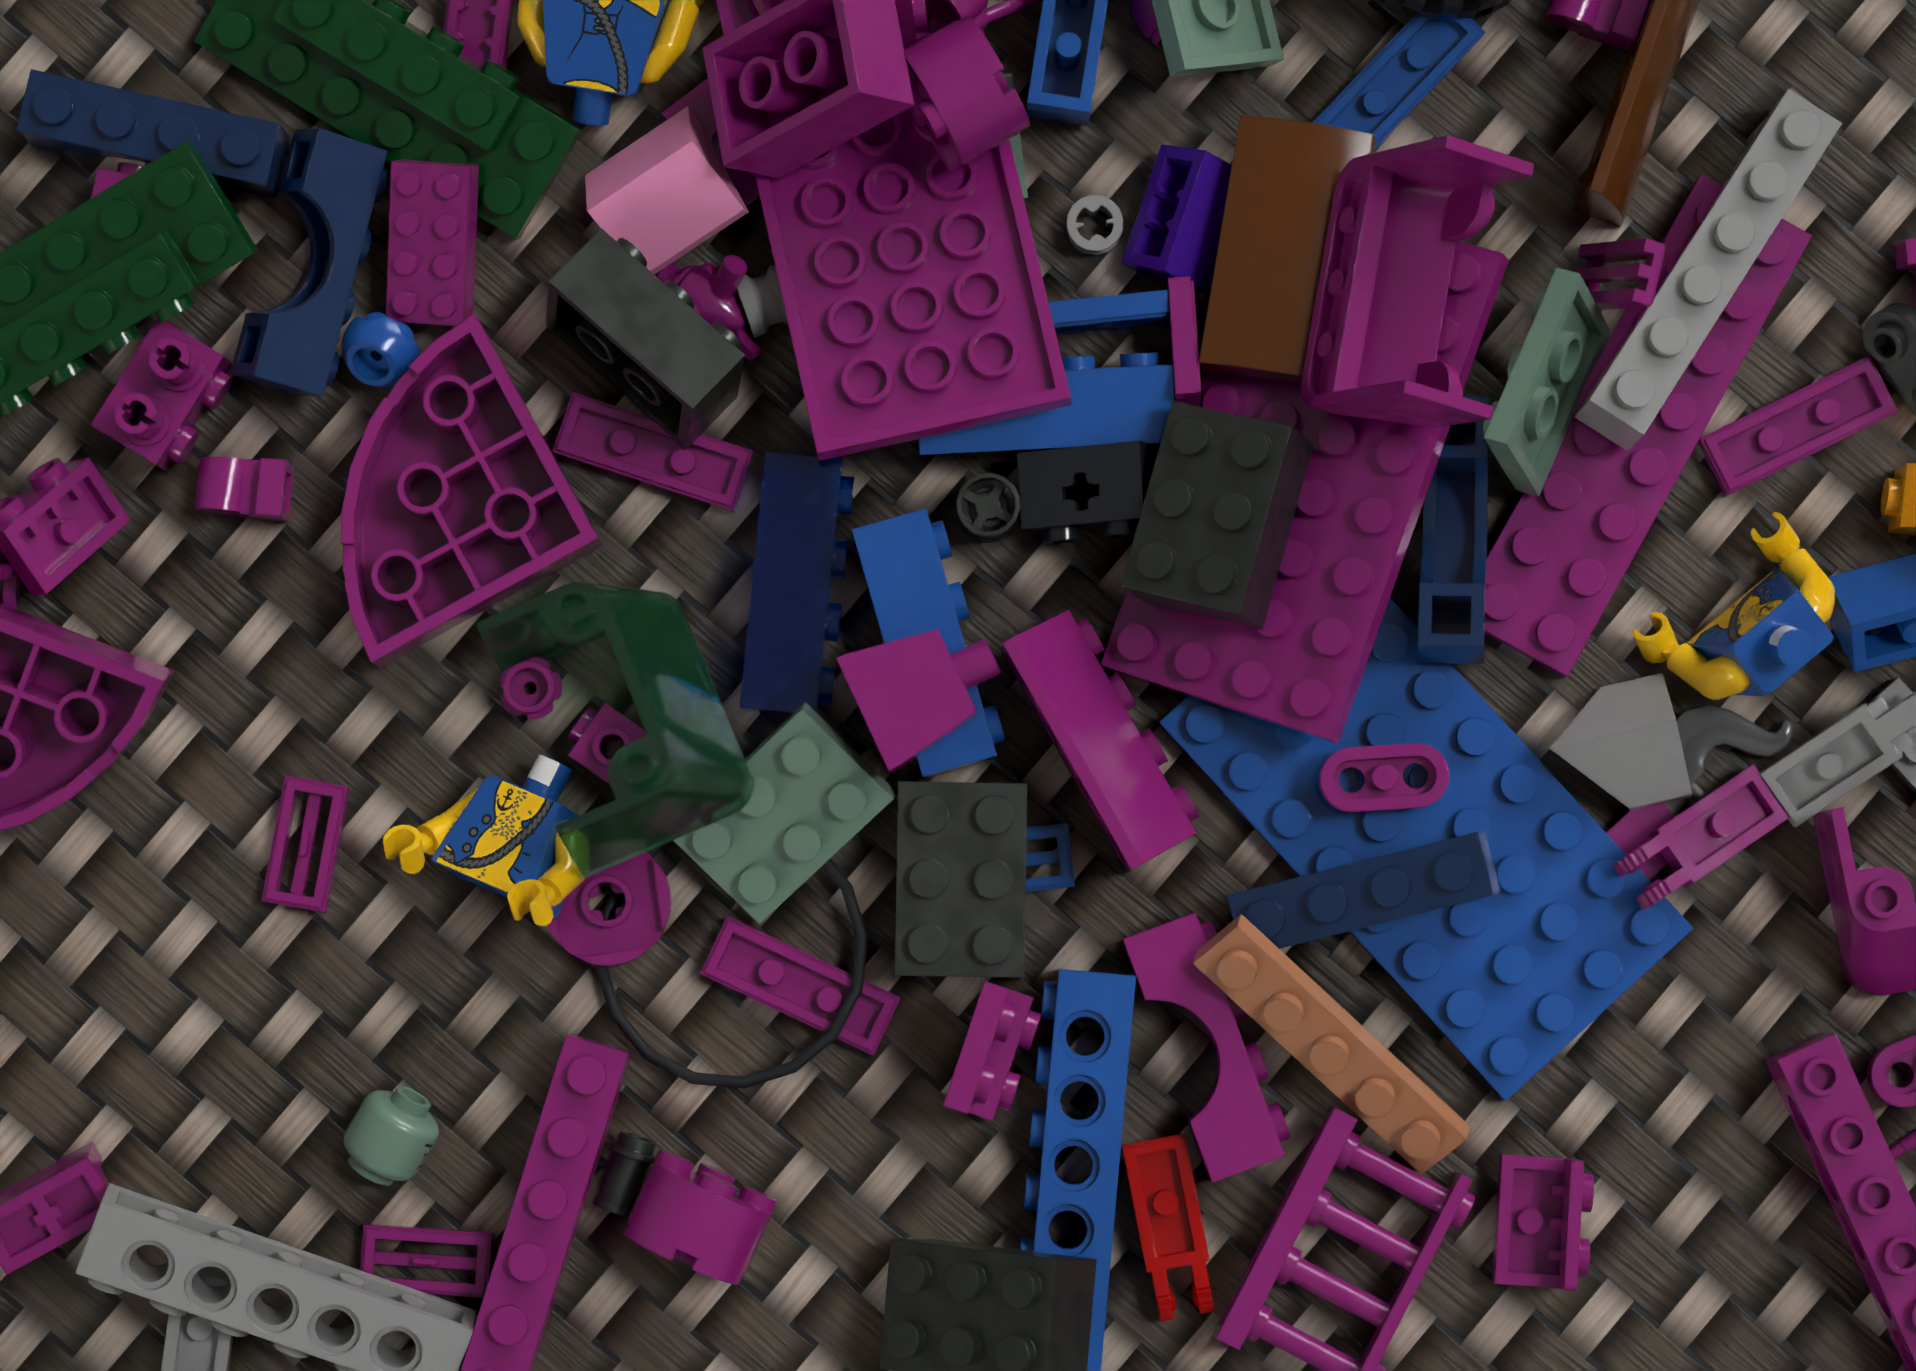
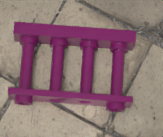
M1330 1106L1213 1335L1216 1339L1237 1350H1240L1246 1338L1254 1343L1258 1338H1261L1322 1371H1387V1368L1379 1363L1449 1226L1459 1230L1472 1208L1475 1195L1467 1192L1473 1179L1454 1172L1447 1187L1441 1186L1359 1143L1361 1136L1352 1132L1358 1119ZM1346 1166H1349L1434 1210L1418 1244L1415 1245L1331 1201V1193L1324 1190L1323 1187L1333 1167L1344 1170ZM1319 1223L1404 1267L1405 1269L1388 1303L1301 1258L1302 1251L1293 1245L1304 1224L1314 1228ZM1289 1280L1375 1325L1359 1359L1356 1360L1272 1316L1273 1308L1263 1303L1274 1282L1277 1281L1285 1285Z

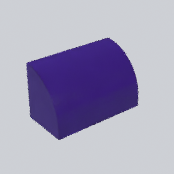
M1161 144L1121 264L1167 284L1168 278L1190 277L1191 281H1194V292L1210 295L1232 165L1206 150Z

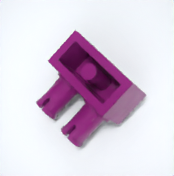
M157 318L91 423V426L164 471H167L173 461L181 464L193 449L199 436V431L195 430L194 426L206 407L212 410L216 409L226 396L233 381V378L227 373L233 364L223 355L167 321L161 323Z

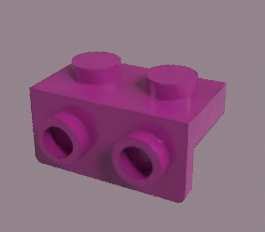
M1499 1154L1492 1283L1550 1287L1576 1291L1578 1277L1588 1276L1589 1238H1580L1581 1213L1591 1212L1594 1177L1593 1174L1584 1173V1161L1571 1158Z

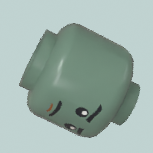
M398 1086L395 1092L380 1089L370 1092L364 1098L344 1134L343 1142L350 1154L348 1158L350 1166L366 1179L380 1185L389 1186L395 1180L406 1181L415 1177L439 1136L438 1123L431 1113L428 1112L431 1107L429 1100L419 1092L406 1086Z

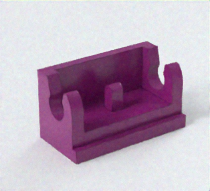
M93 1141L0 1192V1266L6 1275L92 1228L109 1183L117 1185L115 1181L109 1182L101 1167L102 1156Z

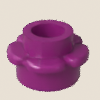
M534 656L525 657L521 663H511L503 671L499 682L501 688H503L501 701L504 707L515 716L524 714L533 720L543 718L551 713L554 708L553 702L558 700L562 694V681L559 674L550 670V664L546 660ZM533 682L536 684L537 690L534 694H527L524 688L527 683Z

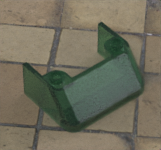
M572 582L476 623L481 637L502 673L504 670L531 658L539 657L548 660L607 635L647 736L623 746L610 761L608 779L616 800L556 825L563 844L583 878L731 816L743 809L751 799L754 790L753 776L687 618L679 602L670 594L661 591L587 582Z

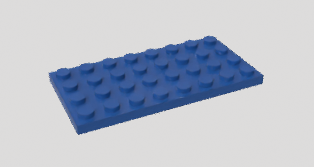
M1391 598L1387 604L1338 744L1190 696L1185 698L1158 723L1298 877L1485 830L1501 893L1348 932L1503 1101H1507L1693 929L1690 923L1666 897L1645 910L1641 908L1635 898L1641 894L1642 889L1652 882L1640 869L1632 874H1625L1620 877L1613 864L1625 857L1626 854L1450 663H1420L1418 628ZM1423 743L1438 750L1448 764L1449 783L1446 791L1439 800L1422 808L1348 813L1339 811L1329 805L1319 788V773L1323 763L1333 753L1348 747ZM1410 764L1403 772V779L1409 787L1418 789L1424 785L1426 773L1421 766ZM1347 768L1341 772L1339 784L1344 791L1355 793L1362 786V777L1357 770Z

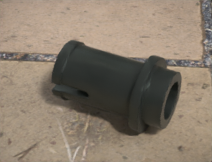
M620 1131L617 1141L609 1142L608 1147L613 1150L593 1204L622 1216H630L649 1164H653L656 1158L653 1153L657 1143L630 1132Z

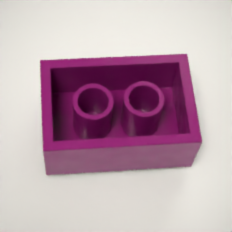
M785 0L702 48L723 167L780 178L914 106L895 0Z

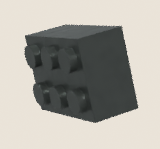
M601 228L548 281L546 326L682 447L687 449L738 397L745 354L741 352L742 345L726 326L719 322H714L711 325L693 309L695 304L692 298L681 286L672 280H666L663 283L646 268L647 261L631 242L624 238H619L616 241Z
M1172 401L1120 587L1145 603L1263 630L1314 444L1292 426Z
M898 781L895 976L1024 978L1027 783Z
M891 1239L879 1369L892 1371H1087L1097 1259L936 1239Z

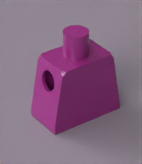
M932 630L880 644L836 658L889 773L900 769L975 717L977 712L967 689L1001 674L985 638L949 654L939 630Z

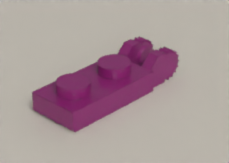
M1753 764L1650 833V840L1614 863L1613 866L1621 877L1625 874H1632L1646 865L1647 860L1659 851L1663 855L1673 873L1662 880L1654 881L1642 889L1641 894L1635 898L1641 908L1645 910L1683 885L1686 888L1790 818V816Z

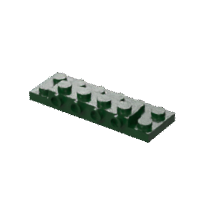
M216 0L194 42L350 138L386 150V160L389 162L399 159L479 164L477 216L515 239L522 237L584 130L515 88L520 78L508 69L489 59H486L481 67L463 56L461 53L466 45L451 34L435 26H432L427 34L408 22L407 20L412 12L395 0Z
M192 140L184 142L0 253L1 418L35 399L28 387L47 376L54 387L87 368L86 363L81 357L82 355L99 345L103 346L107 355L111 354L141 336L134 324L154 312L161 323L165 322L195 304L188 292L259 251Z

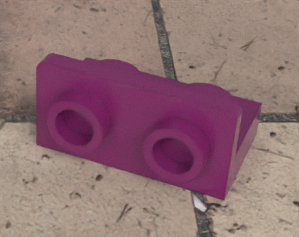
M60 458L52 459L35 469L28 476L27 480L31 486L19 496L11 495L0 501V550L32 597L45 595L131 520L90 458L62 463Z

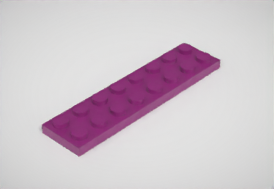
M1703 174L1695 181L1661 242L1665 244L1666 249L1656 292L1723 188V185ZM1784 219L1780 220L1646 433L1629 451L1621 448L1574 417L1646 307L1624 309L1586 380L1577 409L1540 496L1522 492L1487 555L1486 635L1563 678L1569 675L1810 241L1811 234ZM1640 280V282H1639L1638 286L1636 287V289H1639V290H1640V285H1641V281H1642V280Z

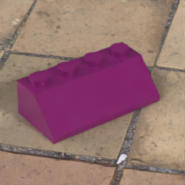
M1067 610L1005 641L1002 644L1001 652L1125 871L1128 873L1195 835L1196 832L1190 822L1200 816L1182 784L1171 789L1159 769V766L1168 762L1150 728L1139 733L1127 711L1135 707L1136 703L1121 676L1115 673L1107 677L1095 655L1103 652L1104 647L1089 620L1085 617L1076 622L1071 612Z

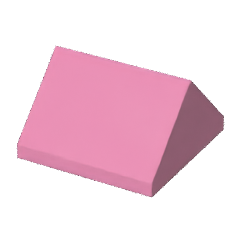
M689 106L585 175L587 212L599 227L617 241L619 238H624L631 242L647 261L646 268L654 275L749 212L696 114Z

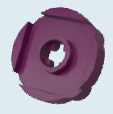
M613 837L586 840L588 875L564 899L557 919L553 918L547 927L551 935L568 953L590 964L614 966L631 962L641 957L660 941L671 914L672 897L667 876L646 850L628 841ZM604 883H611L614 893H624L625 906L616 908V918L612 920H604L601 911L591 910L589 906V898L598 896L600 892L599 885Z

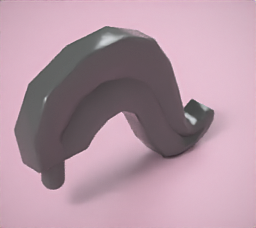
M1709 704L1682 712L1676 718L1690 781L1692 798L1699 801L1705 796L1704 791L1695 780L1704 773V763L1707 755L1715 746L1724 745L1752 756L1768 758L1781 752L1788 745L1792 736L1793 724L1789 720H1783L1780 722L1776 732H1767L1729 709Z

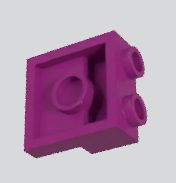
M984 981L943 1106L966 1114L971 1113L993 1121L997 1108L1009 1112L1021 1076L1009 1070L1017 1047L1026 1050L1030 1049L1041 1016L1040 1013L1030 1010L1033 997Z

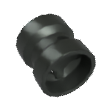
M983 473L968 479L961 487L956 500L958 521L962 529L973 539L982 542L998 541L1008 536L1016 527L1020 515L1019 495L1014 485L1003 476L994 473Z

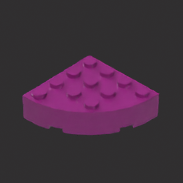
M475 314L433 341L409 366L410 369L397 381L388 397H384L370 418L350 466L341 512L344 583L351 617L370 662L378 667L390 663L603 546L492 341Z
M0 603V831L27 823L73 798L109 767L125 751L153 715L174 670Z

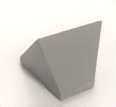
M1663 673L1600 687L1549 748L1628 807L1629 811L1692 797L1677 721Z

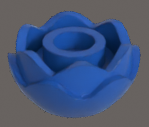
M380 312L368 314L364 318L360 316L354 318L347 326L341 342L342 356L347 368L358 380L374 387L394 386L410 369L409 366L419 356V347L414 342V336L409 326L402 322H397Z

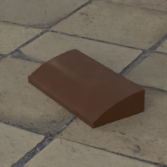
M1649 0L1637 38L1629 48L1573 211L1621 227L1700 0Z
M1240 115L1199 363L1211 373L1222 376L1301 383L1335 186L1340 173L1349 161L1359 156L1374 153L1376 137L1373 134L1311 122Z

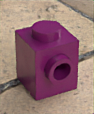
M604 703L598 713L588 708L577 721L567 738L575 744L568 756L635 802L672 750L606 703Z

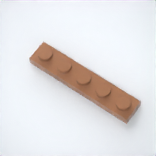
M1242 914L1197 950L1193 964L1421 1175L1467 1140L1470 1125Z

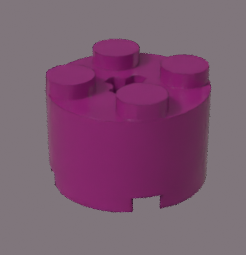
M966 15L957 21H953L904 49L914 106L909 109L920 127L925 124L928 125L935 136L931 138L932 143L949 171L969 163L1030 126L1026 110L1016 89L1010 90L1001 72L1004 70L1002 63L983 32L971 17L968 19Z
M659 1149L630 1213L624 1234L632 1241L672 1261L674 1257L693 1265L692 1270L729 1284L739 1285L778 1201L765 1193L744 1185L739 1193L736 1191L737 1187L733 1185L736 1179L734 1176L705 1163H700L697 1172L694 1173L692 1172L694 1163L672 1152Z

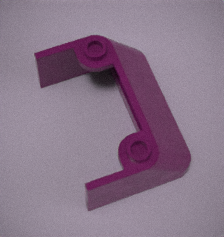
M1446 135L1359 156L1346 164L1339 175L1334 190L1301 379V396L1308 407L1332 414L1426 427H1441L1491 419L1493 406L1464 398L1463 388L1456 368L1453 365L1436 361L1456 241L1473 237L1490 222L1495 208L1494 185L1532 177L1534 163Z
M1844 807L1818 812L1813 816L1843 969L1847 980L1859 992L1872 996L1916 990V902L1910 882L1899 871L1889 867H1873L1856 871Z

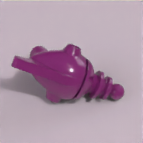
M735 255L726 256L719 269L711 263H705L702 266L692 265L680 269L679 265L673 262L655 274L663 283L666 280H672L681 286L692 298L695 304L693 309L712 325L714 322H719L733 332L742 345L741 352L745 354L747 360H753L761 354V348L747 334L745 328L747 321L746 313L735 292L748 268L743 259Z

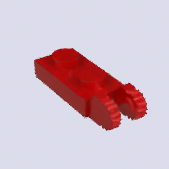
M1185 1133L1121 1145L1146 1273L1151 1272L1160 1322L1175 1319V1299L1173 1290L1169 1288L1166 1269L1190 1265L1193 1280L1191 1286L1193 1300L1200 1314L1214 1312L1205 1263L1210 1261Z

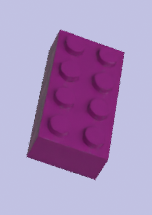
M399 159L391 162L386 316L397 322L457 326L473 315L479 164Z

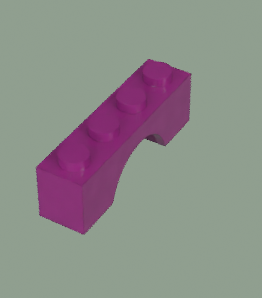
M1193 913L1124 938L1121 942L1132 972L1136 976V983L1142 999L1165 1001L1186 1009L1203 1024L1213 1042L1217 1064L1213 1087L1202 1106L1187 1119L1208 1179L1213 1183L1284 1157L1285 1154L1280 1142L1290 1139L1291 1136L1278 1102L1267 1106L1258 1081L1268 1078L1264 1061L1256 1042L1244 1045L1236 1023L1237 1020L1246 1017L1245 1011L1193 964L1197 950L1216 935L1211 921L1200 924L1197 914Z

